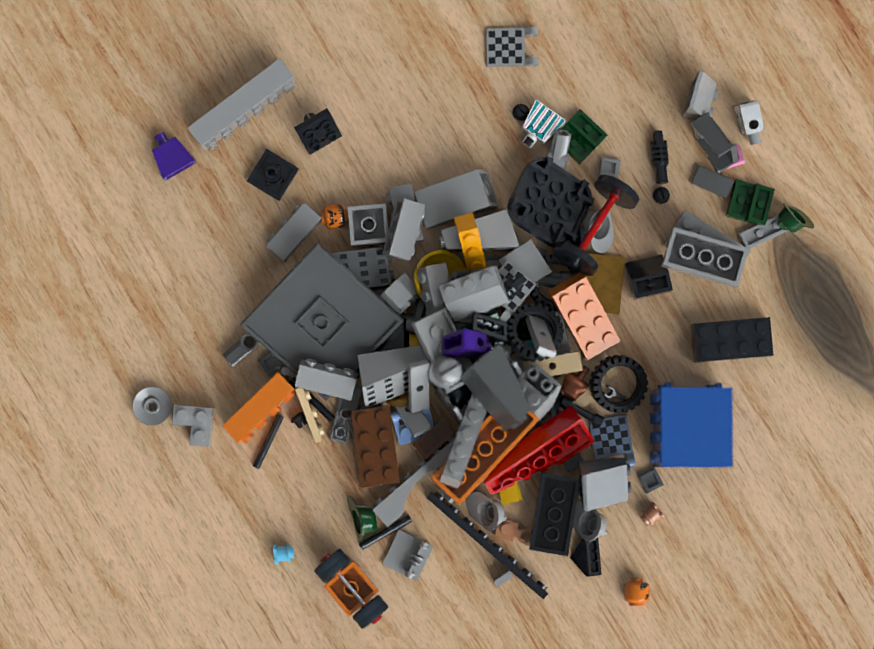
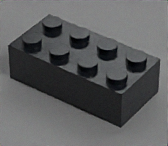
M770 317L695 323L691 325L694 363L774 356Z
M541 473L529 550L568 556L580 479Z

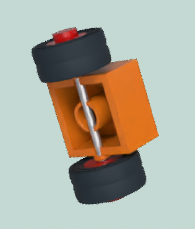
M338 549L332 555L328 553L320 560L322 563L314 570L322 582H326L335 574V577L324 585L325 589L348 616L360 606L362 607L353 615V619L360 628L363 629L371 623L373 625L382 618L381 614L388 609V605L379 595L371 601H367L379 589L355 560L345 569L340 570L350 561L341 549Z

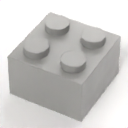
M386 203L348 207L351 247L385 244L389 231Z

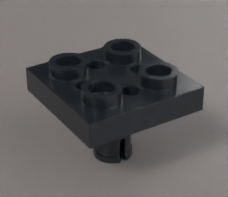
M327 108L316 115L308 113L311 118H308L306 114L304 122L294 127L309 155L342 137Z
M266 149L247 182L280 202L298 173L299 168Z

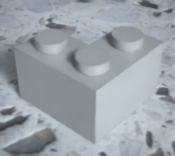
M404 272L380 295V298L400 315L418 296L416 295L417 291L414 282Z
M174 405L172 424L191 426L190 445L211 447L214 408Z

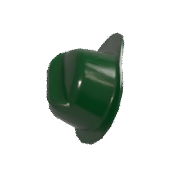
M783 203L785 207L779 213V221L777 223L780 228L795 233L804 227L811 229L815 227L812 220L805 213Z
M348 496L347 502L354 521L355 532L358 540L361 541L363 535L377 530L376 515L370 507L356 505L353 498Z

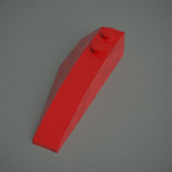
M569 406L516 445L490 472L483 483L491 495L514 486L518 480L525 481L531 478V474L538 471L543 473L548 470L547 467L557 464V466L563 464L595 441L581 417L572 406Z

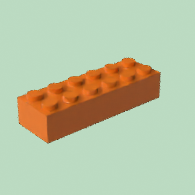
M529 411L526 414L528 418L514 430L509 428L504 431L490 415L481 425L459 488L440 482L446 463L432 476L431 480L453 501L460 505L539 421V418Z

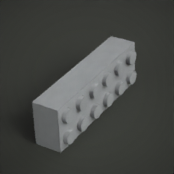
M279 58L190 125L188 129L204 151H211L219 145L218 141L222 138H229L234 133L233 130L238 126L240 128L245 126L251 116L261 114L264 111L263 107L267 104L272 105L278 101V96L283 92H290L295 87V78Z

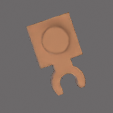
M506 519L497 526L494 535L512 542L514 537H517L521 543H527V540L521 538V534L523 532L530 534V530L526 528L519 530L517 529L519 523Z

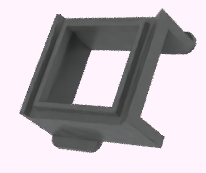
M709 112L691 122L695 139L709 156L707 159L718 174L738 162L736 145L731 144L713 118L710 117Z

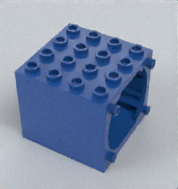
M664 383L662 388L661 385H657L658 389L653 390V393L650 394V405H653V412L650 413V424H653V432H650V444H653V451H650V463H653V467H733L732 388H722L723 383H719V386L718 383H714L715 385H711V388L710 385H706L707 388H672V383Z

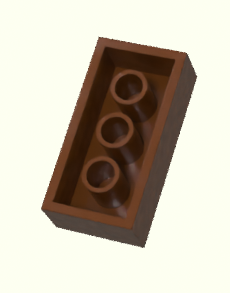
M389 405L348 410L358 486L365 488L400 482Z

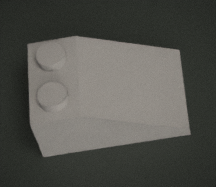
M699 70L692 81L682 117L696 120L707 112L710 113V117L712 116L713 107H711L712 100H716L719 90L716 89L717 83L703 71Z

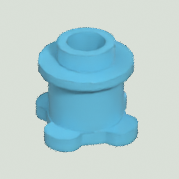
M289 543L285 546L273 545L275 564L281 561L291 562V558H294L293 546L290 547Z

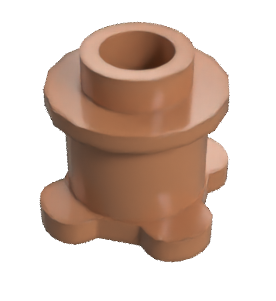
M654 502L650 504L651 506L648 509L641 511L642 516L640 517L647 526L650 524L652 527L657 520L665 518Z

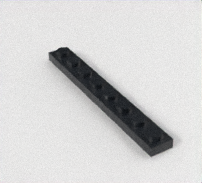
M437 491L435 494L429 493L426 498L544 600L548 593L545 591L547 587L539 580L537 583L531 579L532 574L527 569L523 568L521 570L517 567L516 564L518 562L512 556L506 557L501 552L504 549L496 542L492 545L487 541L489 536L481 529L477 532L472 528L474 523L467 517L462 519L457 515L460 511L452 504L448 507L443 502L445 498Z

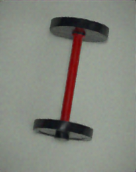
M605 174L599 175L594 186L607 201L579 247L562 241L558 242L553 249L554 255L560 262L573 271L581 272L586 276H593L598 269V264L585 250L612 206L615 204L622 208L634 209L640 200L638 194L628 184Z

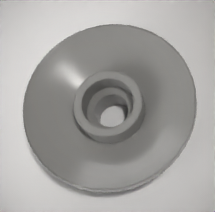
M144 388L134 398V415L143 424L158 425L168 418L171 412V400L167 393L160 388ZM151 403L156 404L155 410L150 409L149 406Z

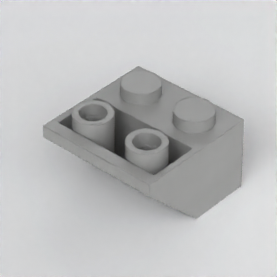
M533 361L517 378V381L529 404L530 411L540 421L553 407L561 389V384Z

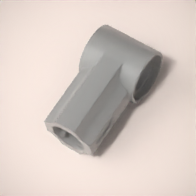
M556 130L547 156L553 158L552 162L565 170L569 159L568 148L572 134L565 130Z

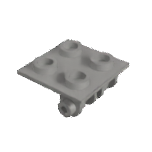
M398 530L382 565L417 581L433 546Z

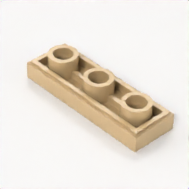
M580 351L555 355L554 358H544L540 362L538 360L535 361L550 376L583 370ZM531 360L523 361L524 371L532 364ZM551 362L556 364V368L551 367Z
M295 387L314 441L318 443L322 441V435H325L322 425H317L315 418L318 417L315 406L311 407L308 401L311 399L309 390Z

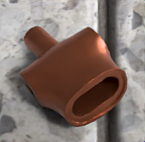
M584 365L583 370L578 374L568 373L563 380L560 392L571 400L576 401L590 385L584 380L590 369Z

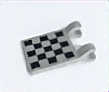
M538 28L487 29V67L538 66V57L525 58V36H538Z
M508 260L498 270L502 282L504 283L510 277L515 279L521 273L527 281L520 286L522 290L511 298L509 303L502 305L506 310L499 317V320L505 323L537 285Z

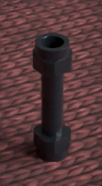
M563 396L560 407L566 409L572 406L580 416L590 420L591 424L598 428L601 427L605 419L604 417L585 410L574 404L570 398Z

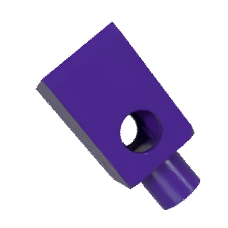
M164 132L154 137L159 146L152 151L161 176L165 181L196 164L194 158L176 137L168 140Z
M462 329L442 336V355L474 358L487 354L492 349V345L490 342H487V336L484 333Z

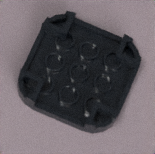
M548 156L538 157L529 162L523 169L508 201V215L511 221L518 227L550 247L555 248L556 244L562 241L571 244L577 239L578 236L576 234L587 210L594 202L588 186L590 183L585 179L579 180L553 163V158Z

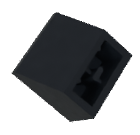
M663 255L625 263L633 300L668 293L673 290L668 268L661 267Z

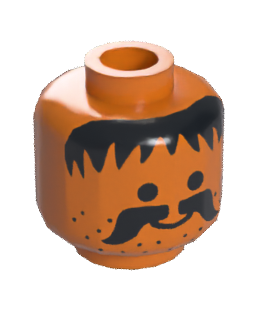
M340 203L326 205L324 210H321L322 224L326 225L328 229L344 228L346 221H349L348 209L344 210V206Z
M631 578V582H627L624 585L625 601L629 602L631 606H644V603L649 601V584L643 582V578Z

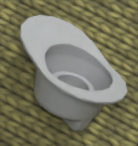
M602 209L597 212L588 211L586 213V218L583 222L586 234ZM610 212L591 240L592 248L599 253L608 251L613 244L614 230Z
M444 355L438 357L429 367L431 382L440 388H447L461 380L460 377L470 368L469 358Z
M473 492L469 495L467 510L470 516L487 531H493L497 525L507 519V516L504 514L503 505L499 501L492 500L481 492Z
M578 501L573 523L576 531L585 541H592L595 538L606 535L607 522L605 517L596 509L584 511L582 501Z

